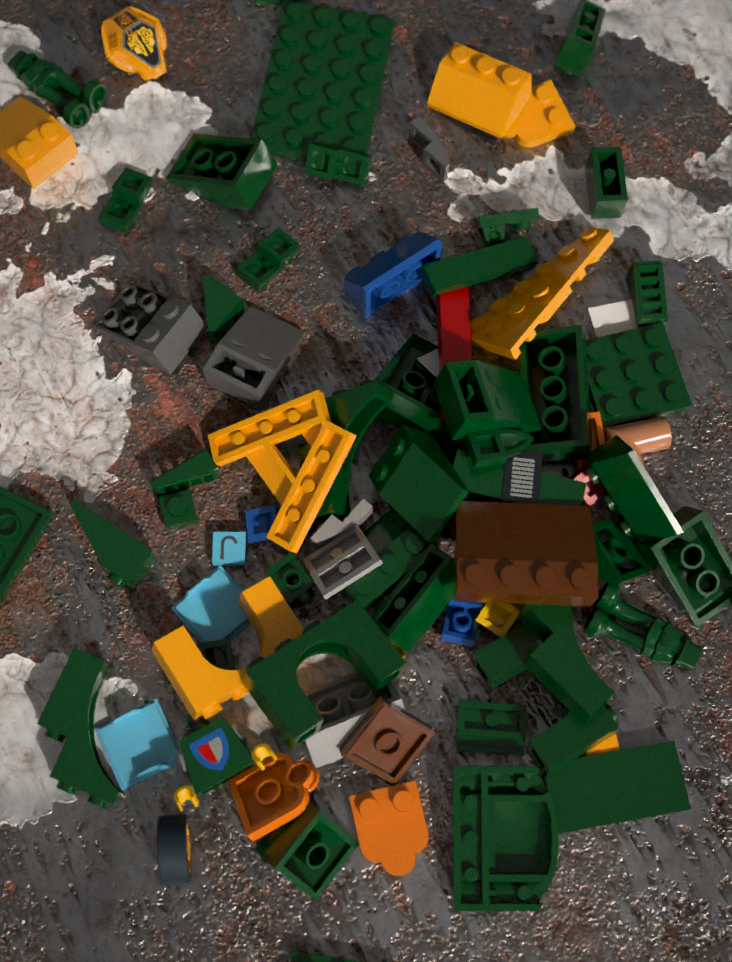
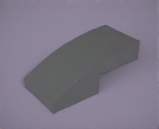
M418 116L410 124L409 139L424 151L422 165L444 182L448 178L450 164L448 155L433 129Z

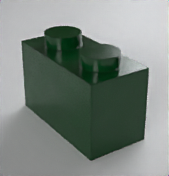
M621 147L591 148L585 165L591 219L621 218L628 201Z

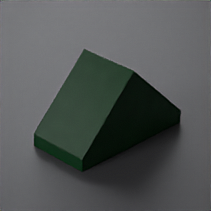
M209 274L202 275L208 332L211 344H215L221 340L245 311L243 299Z

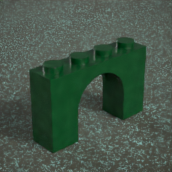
M358 600L348 606L346 604L339 605L330 613L329 618L321 623L319 621L311 623L303 630L301 636L293 641L290 638L284 640L274 649V653L265 659L260 656L246 667L243 680L244 687L291 750L318 733L324 720L298 684L296 670L304 660L311 656L325 653L340 656L352 664L374 694L399 678L404 671L407 662Z
M527 622L473 653L472 663L490 690L515 675L529 670L525 666L530 655L527 651L541 636ZM606 704L584 725L569 711L560 722L530 739L527 748L547 777L613 736L619 728L616 724L618 717L612 707Z

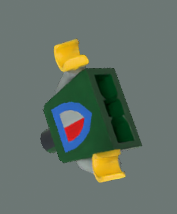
M189 713L184 718L192 734L180 740L181 748L175 754L173 779L176 791L174 793V800L180 812H183L182 805L187 800H192L194 806L197 807L199 801L196 795L201 797L256 764L261 770H264L265 767L262 765L263 759L267 756H272L276 761L277 756L272 748L265 744L255 731L237 721L226 722L224 718H220L210 723L209 719H205L203 715L193 720Z

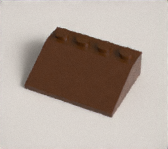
M461 502L455 511L454 601L591 606L597 600L598 563L590 506Z

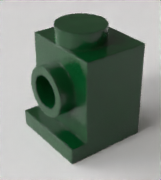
M292 552L265 571L266 578L271 577L290 608L297 604L301 607L315 596L313 591L316 590V583ZM291 576H296L299 582L296 585H289L286 582L287 579Z

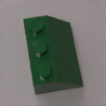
M616 435L584 456L589 464L588 467L584 468L594 485L599 482L605 492L601 494V497L611 511L614 509L618 511L621 519L617 523L627 537L633 535L639 543L676 536L684 532L635 450L619 436Z
M394 508L363 531L364 536L368 539L383 564L339 591L349 604L358 600L366 612L395 589L430 544Z

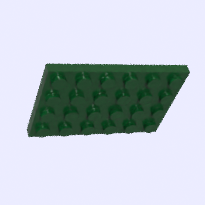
M284 0L250 139L263 140L272 156L306 161L309 143L311 142L368 154L395 27V18Z

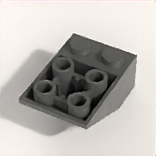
M130 281L121 290L117 298L102 313L93 326L96 330L149 365L169 374H172L208 328L191 304Z
M251 306L221 339L203 368L206 384L262 410L302 341L305 332Z

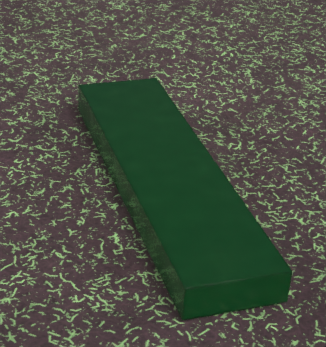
M525 236L424 264L420 272L432 296H436L536 267L539 259Z

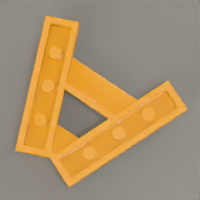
M315 390L208 434L213 461L218 466L226 465L243 457L248 458L282 505L266 538L290 552L298 553L357 435L331 423L324 393L320 390ZM302 434L311 446V449L300 471L296 474L275 445Z

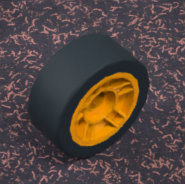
M187 814L164 815L158 818L157 854L162 885L184 884L191 881V842Z

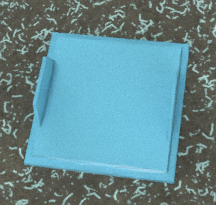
M218 566L207 577H204L171 607V610L201 643L230 638L231 642L251 624L238 604L241 592L244 590L222 566Z
M157 698L95 728L122 791L173 766L175 754L180 749Z

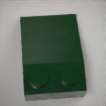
M194 133L166 179L172 184L223 206L251 210L278 164L261 139Z
M401 425L396 434L390 439L387 448L379 460L375 462L368 475L379 495L430 543H434L469 492L433 436L405 425Z
M684 506L673 514L684 532L676 536L639 543L635 540L634 543L652 573L692 625L698 628L732 603V561L705 512Z

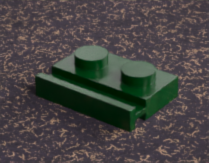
M459 700L455 752L524 756L526 705Z

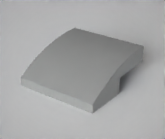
M358 525L302 559L325 600L383 564Z

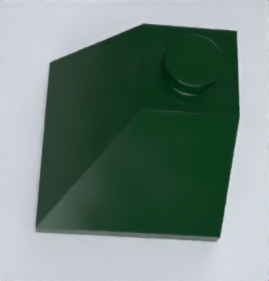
M618 517L592 523L598 563V580L615 585L651 572L630 536L627 537L617 523Z
M314 807L264 835L253 850L316 901L359 844L320 809Z

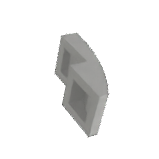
M362 499L343 522L331 514L310 538L311 547L318 550L354 526L358 525L360 528L372 517L373 506L365 499Z

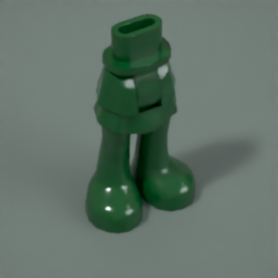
M20 50L8 63V68L15 72L16 78L22 81L29 91L35 93L42 100H48L63 113L64 121L74 129H79L88 124L90 121L89 111L97 114L105 102L107 96L105 84L93 79L83 86L67 75L62 67L55 65L53 62L38 58L34 53L27 54ZM59 87L62 88L77 100L71 101L70 99L62 95L60 92H58L57 89Z
M605 583L593 605L594 609L585 622L582 634L590 638H596L600 635L606 636L638 650L640 655L649 656L652 661L668 663L674 668L681 665L690 671L694 669L702 647L691 642V637L688 635L684 636L670 621L665 622L660 616L656 617L643 612L620 598L619 584ZM605 613L621 618L645 631L642 635L611 620Z

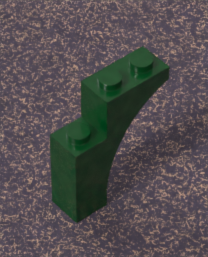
M376 380L363 381L359 383L358 387L349 390H337L332 393V396L325 398L331 423L357 436L314 519L316 522L324 523L331 514L337 519H343L351 513L349 478L357 446L373 419L393 401L392 390ZM308 442L298 445L300 467H302L311 449Z
M524 604L520 616L541 636L528 649L527 652L530 655L525 666L585 725L610 701L615 692L596 674L581 651L573 627L572 606Z
M74 648L37 724L45 728L44 735L53 740L63 743L65 737L67 738L49 776L58 780L56 788L74 796L79 789L90 794L88 802L107 809L109 803L119 806L124 795L108 776L102 765L94 734L96 702L110 666L104 660Z

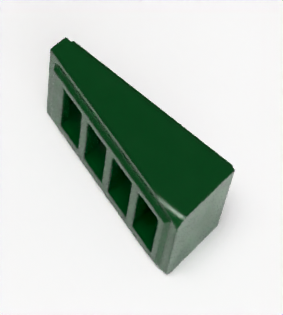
M662 261L633 262L627 275L637 327L661 322L667 325L668 314ZM641 286H653V289H642ZM655 298V301L643 302V299ZM657 309L658 314H644V310Z
M202 450L154 478L150 484L156 496L159 497L221 478V475L208 451Z

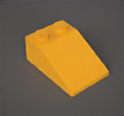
M19 96L0 111V157L33 189L78 154L72 134L51 114L25 98Z

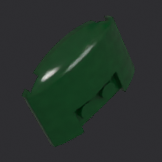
M452 766V891L454 911H539L543 903L539 901L542 899L548 886L552 885L556 871L559 834L553 799L550 791L547 790L537 774L541 773L537 766Z

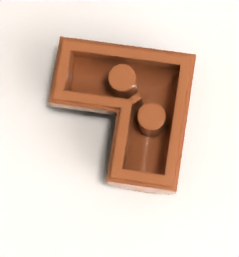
M664 416L603 428L605 442L616 435L619 436L635 450L643 465L641 454L665 450L671 445V430Z

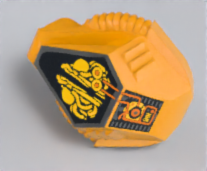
M126 6L103 21L101 30L105 58L114 67L127 73L135 74L138 72L145 81L156 79L166 72L167 64L164 60V50L167 48L166 32L158 18L140 9Z

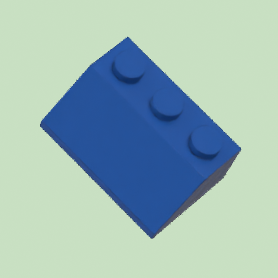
M420 231L411 236H403L388 251H380L366 265L350 270L344 278V293L364 319L368 318L425 281L420 269L424 264L440 260L441 240Z

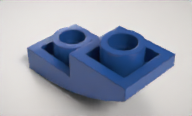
M453 597L447 606L441 640L473 647L478 623L475 620L480 614L483 602L454 601Z

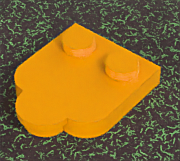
M552 80L531 87L532 97L504 137H514L516 142L523 147H535L574 133L575 124Z

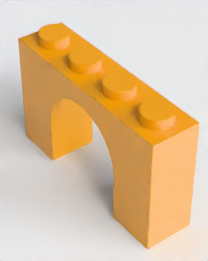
M270 576L241 592L238 604L258 634L260 641L259 657L262 656L265 659L274 653V649L284 640L290 638L293 641L302 635L303 626ZM184 625L153 642V655L193 720L202 715L205 719H208L223 708L221 706L223 702L230 698L238 701L249 694L243 685L246 667L238 670H224L210 664L203 657Z

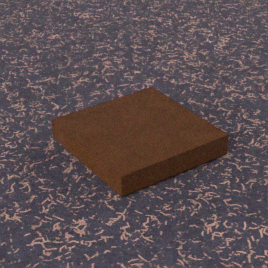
M380 696L339 751L342 757L396 785L436 732L431 725Z

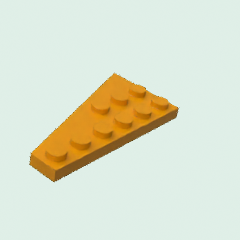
M595 227L583 230L574 242L559 249L554 258L538 266L533 275L517 283L513 287L512 292L504 298L495 301L486 313L471 320V346L516 360L521 354L519 349L524 341H532L537 335L534 330L536 326L547 322L572 292L570 285L574 280L581 281L586 275L584 268L589 264L597 262L612 244L614 238L610 230Z

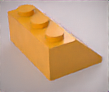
M455 42L439 64L427 101V107L502 139L532 97L531 73Z

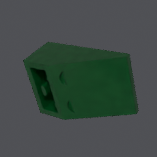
M478 360L446 362L433 383L452 440L464 439L466 434L470 432L498 428L513 429L521 432L540 431L542 429L525 380L520 372Z

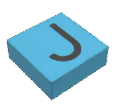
M213 532L212 565L246 566V532Z

